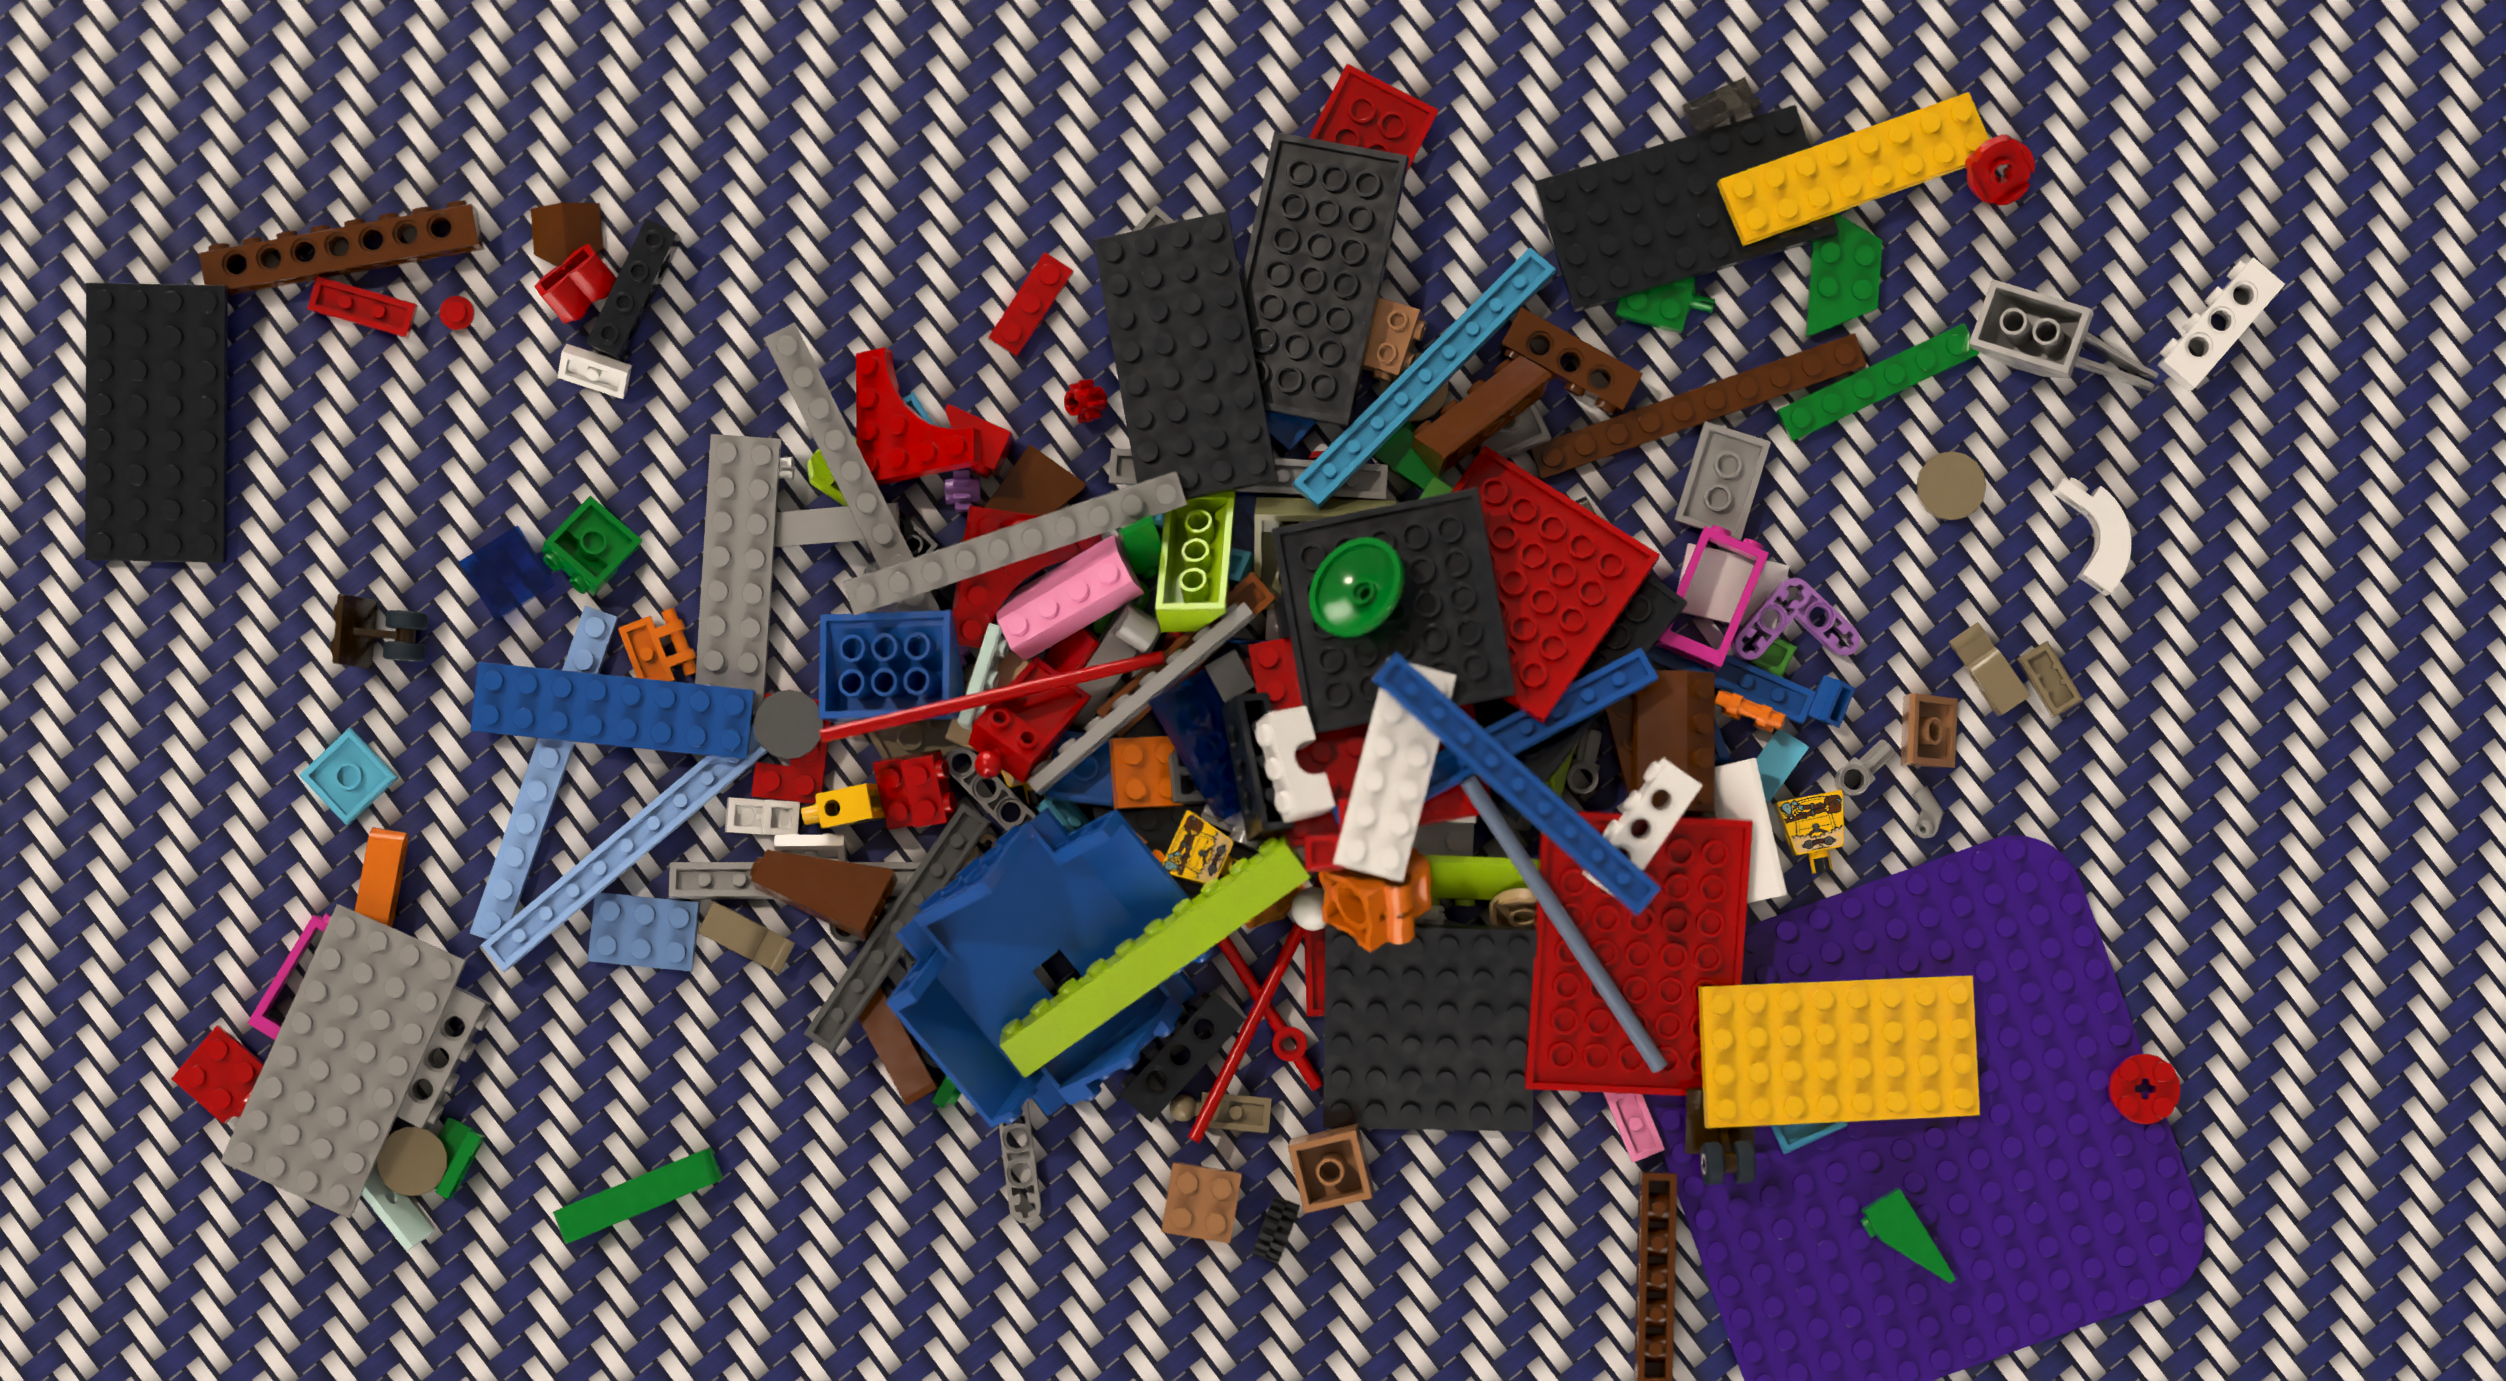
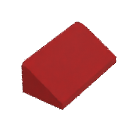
M1086 626L1054 644L1042 661L1060 674L1082 669L1098 648L1099 641L1093 629Z

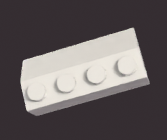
M1756 758L1715 767L1714 812L1702 813L1700 817L1751 819L1753 821L1747 903L1787 895Z

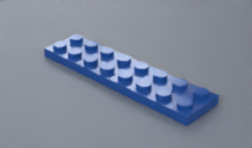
M478 662L470 731L748 760L756 691Z

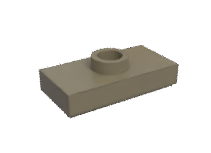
M2048 641L2016 659L2051 718L2058 716L2083 701V698Z

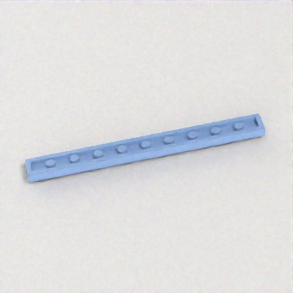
M584 606L562 670L600 674L619 617ZM538 738L470 934L488 939L515 916L575 742Z
M752 724L748 760L706 756L482 943L481 946L503 972L510 969L764 756L768 751L758 741L754 725Z

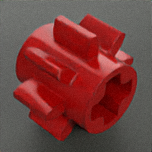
M1093 379L1079 380L1078 383L1070 384V390L1066 392L1064 397V406L1070 416L1077 415L1078 423L1092 422L1093 419L1101 418V412L1107 406V396L1102 387H1094Z

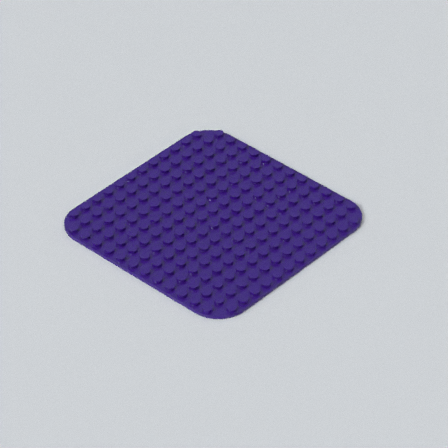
M2027 836L1998 837L1745 927L1741 985L1973 975L1980 1115L1847 1122L1848 1126L1786 1154H1783L1770 1125L1755 1126L1754 1151L1756 1175L1752 1183H1737L1734 1180L1733 1173H1726L1721 1184L1706 1185L1701 1175L1700 1154H1686L1684 1150L1686 1096L1642 1094L1665 1150L1662 1153L1668 1170L1677 1174V1195L1744 1381H1932L2160 1300L2178 1290L2194 1273L2202 1256L2205 1240V1228L2200 1207L2167 1117L2151 1124L2135 1123L2123 1117L2110 1101L2108 1083L2111 1073L2126 1058L2135 1054H2143L2080 878L2069 860L2060 851L2046 842ZM2142 1079V1084L2135 1086V1092L2141 1093L2142 1099H2147L2148 1093H2153V1086L2148 1084V1079ZM1892 1189H1900L1956 1280L1949 1283L1883 1243L1877 1236L1870 1238L1860 1222L1864 1218L1860 1209Z

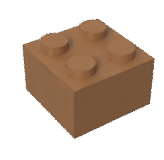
M1358 1123L1290 1140L1288 1150L1304 1214L1373 1198L1375 1189Z
M1173 1161L1161 1232L1230 1244L1242 1172Z

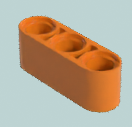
M373 827L367 841L355 912L390 927L393 926L408 847V833Z

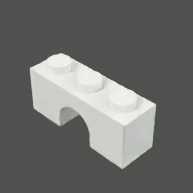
M1302 706L1269 712L1257 721L1256 739L1263 748L1266 758L1265 770L1267 776L1273 782L1276 793L1275 805L1282 814L1284 823L1322 816L1332 809L1335 803L1326 772L1320 774L1305 773L1298 767L1295 760V751L1304 749L1316 739L1307 707Z

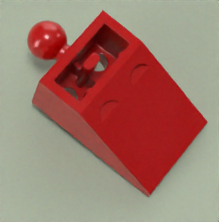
M1036 656L1009 685L1060 673ZM1075 684L991 704L974 722L968 745L980 752L974 763L976 772L981 777L989 779L996 777L1003 769L1024 784L1030 778L1032 770L1046 760L1090 701L1091 695Z

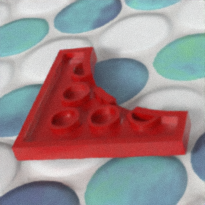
M883 347L856 353V444L877 486L981 465L980 430L974 427L949 429L935 426L920 417L905 403L899 394L900 388L895 376L892 350Z
M969 505L964 541L1041 515ZM1103 533L957 581L952 611L958 645L981 648L989 623H992L1002 603L1019 584L1037 571L1059 562L1068 561L1098 544L1102 540Z

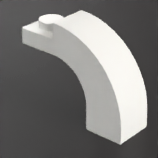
M2063 478L2058 481L2051 493L2084 515L2094 533L2093 552L2077 577L2104 596L2112 594L2119 584L2129 563L2131 533L2127 518L2116 499L2102 486L2096 488L2089 495L2086 493L2088 490L2087 486L2077 479L2070 478V480Z

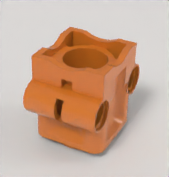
M1411 847L1402 882L1346 867L1342 871L1319 872L1320 882L1324 889L1322 905L1323 922L1335 926L1339 931L1349 933L1355 938L1358 945L1370 953L1387 942L1392 944L1410 942L1415 937V919L1429 911L1432 906L1430 866L1425 856L1414 847Z

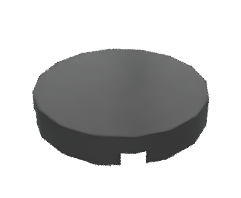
M794 690L778 691L767 697L757 709L754 720L755 735L761 746L775 757L787 760L802 758L812 752L821 740L819 729L824 728V721L819 719L817 703L806 694Z

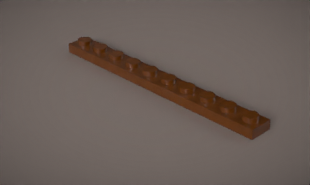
M1853 333L1553 438L1547 443L1530 449L1539 477L1541 480L1701 425L1705 421L1709 422L1861 369L1866 366V362L1856 334Z

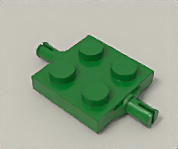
M1696 277L1619 299L1615 317L1681 334L1686 316L1691 308L1712 313L1715 299L1695 295Z

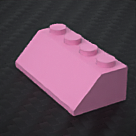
M1113 534L1010 593L998 609L996 616L1011 650L1022 660L1026 661L1144 594V591L1117 536Z

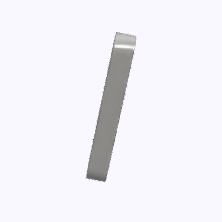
M1027 1101L1021 1107L1023 1110L1021 1116H1025V1123L1014 1122L1007 1126L1004 1125V1122L999 1124L1009 1210L1011 1216L1020 1223L1033 1222L1041 1212L1039 1181L1029 1102ZM1013 1128H1020L1026 1133L1027 1141L1020 1148H1014L1007 1142V1134ZM1019 1162L1027 1164L1031 1169V1176L1024 1183L1015 1181L1011 1175L1012 1167ZM1033 1185L1034 1193L1027 1192V1199L1029 1203H1035V1209L1030 1211V1217H1024L1023 1212L1016 1211V1205L1021 1204L1022 1201L1021 1192L1013 1195L1012 1188L1023 1189Z

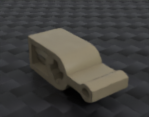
M1978 622L1949 641L1950 646L1964 664L1970 678L1997 717L2005 714L2031 696L2005 657L1993 645Z
M714 901L697 932L778 974L783 969L795 945V942Z

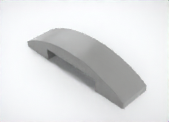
M886 503L900 529L898 503ZM848 506L777 512L775 547L865 540Z

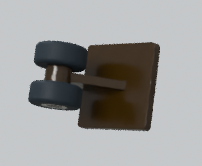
M338 594L337 603L333 611L335 619L334 638L331 642L333 664L371 669L375 638L395 639V641L384 643L383 657L385 659L422 662L425 660L426 647L423 644L416 643V631H425L427 629L428 615L426 613L389 610L386 612L385 625L387 628L395 629V631L375 630L377 600Z
M1703 1087L1687 1088L1684 1150L1686 1154H1700V1168L1704 1183L1706 1185H1719L1723 1182L1726 1173H1733L1734 1180L1737 1183H1752L1756 1175L1754 1151L1755 1126L1705 1128Z

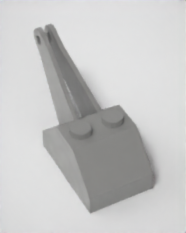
M1992 279L1969 342L1972 349L2009 367L2043 377L2070 379L2074 367L2126 382L2144 390L2153 391L2154 384L2143 378L2080 357L2079 353L2082 347L2125 370L2145 378L2156 380L2158 377V373L2143 366L2087 332L2094 314L2092 309Z

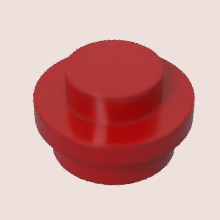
M452 296L442 303L439 315L446 327L459 331L471 325L474 320L475 311L468 299L462 296Z

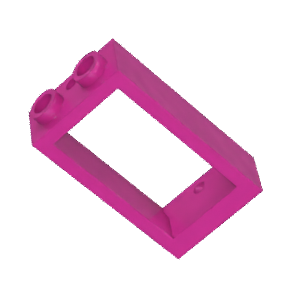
M1712 525L1711 528L1704 526L1677 589L1676 593L1684 598L1708 541L1755 561L1719 650L1670 631L1673 623L1655 646L1718 672L1722 667L1769 553L1763 551L1764 546L1754 540L1745 538L1742 542L1730 537L1731 532L1729 530Z
M325 913L324 917L317 915L311 917L247 1024L276 1040L282 1023L267 1014L317 931L320 929L325 932L331 915Z

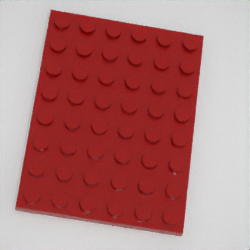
M1575 811L1602 836L1607 826L1614 819L1619 821L1623 813ZM1681 816L1643 870L1661 889L1639 915L1633 914L1617 898L1582 874L1584 869L1540 831L1539 872L1666 1060L1667 1065L1656 1073L1651 1071L1536 899L1534 926L1537 929L1536 958L1534 957L1525 1060V1089L1686 1096L1687 1088L1703 1087L1698 987L1741 985L1753 826L1751 819ZM1637 819L1631 825V834L1633 836H1640L1647 830L1646 819ZM1617 848L1627 857V850L1625 848Z

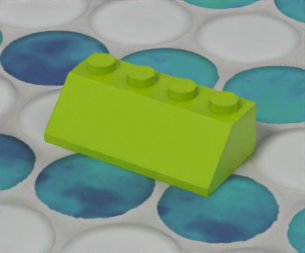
M1223 492L1186 500V506L1164 513L1155 606L1161 632H1196L1226 613L1236 500L1235 492Z
M1423 855L1430 866L1432 905H1440V898L1454 899V906H1475V900H1489L1490 907L1492 899L1503 891L1515 888H1529L1509 858ZM1531 859L1538 869L1539 859Z

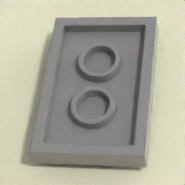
M1705 421L1674 522L1703 530L1704 526L1711 528L1712 525H1717L1731 532L1730 537L1741 541L1771 442Z

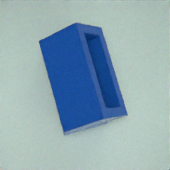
M1822 675L1807 717L1840 728L1856 688L1841 680Z

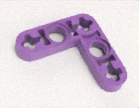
M1789 578L1778 584L1735 633L1731 649L1734 655L1741 660L1757 659L1794 618L1827 650L1837 656H1847L1857 651L1860 645V636L1857 630L1807 582L1801 578ZM1798 586L1797 595L1800 598L1799 600H1790L1784 608L1774 602L1775 599L1778 602H1784L1790 594L1787 587ZM1815 607L1822 608L1826 613V621L1821 627L1814 626L1809 618L1810 612ZM1768 609H1773L1779 616V623L1774 629L1765 627L1762 621V615ZM1835 621L1837 625L1832 629L1840 635L1846 633L1849 635L1846 640L1849 644L1848 647L1838 648L1839 639L1836 635L1827 633L1825 636L1823 634L1833 626ZM1757 630L1767 635L1766 639L1763 636H1758L1753 641L1754 651L1743 652L1742 648L1745 644L1741 641L1742 638L1753 637Z

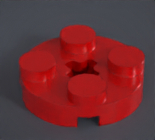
M2006 134L1991 138L1981 144L1965 161L1968 186L1976 197L1986 203H1995L1998 206L2011 204L2022 197L2030 186L2028 180L2031 172L2034 173L2035 171L2033 154L2026 145ZM2007 164V167L2003 169L2004 175L2002 177L1995 175L1998 166Z
M2135 1054L2126 1058L2111 1073L2108 1083V1094L2113 1106L2127 1120L2140 1124H2151L2159 1122L2173 1113L2180 1097V1082L2174 1067L2162 1058L2151 1054ZM2142 1079H2148V1084L2153 1086V1093H2148L2147 1099H2142L2141 1093L2135 1092V1086L2141 1085Z

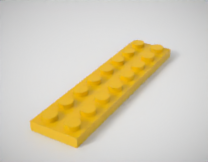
M1967 92L1719 179L1717 186L1740 241L1745 246L1965 168L1967 157L1974 153L1981 144L1989 140V137L1972 97Z

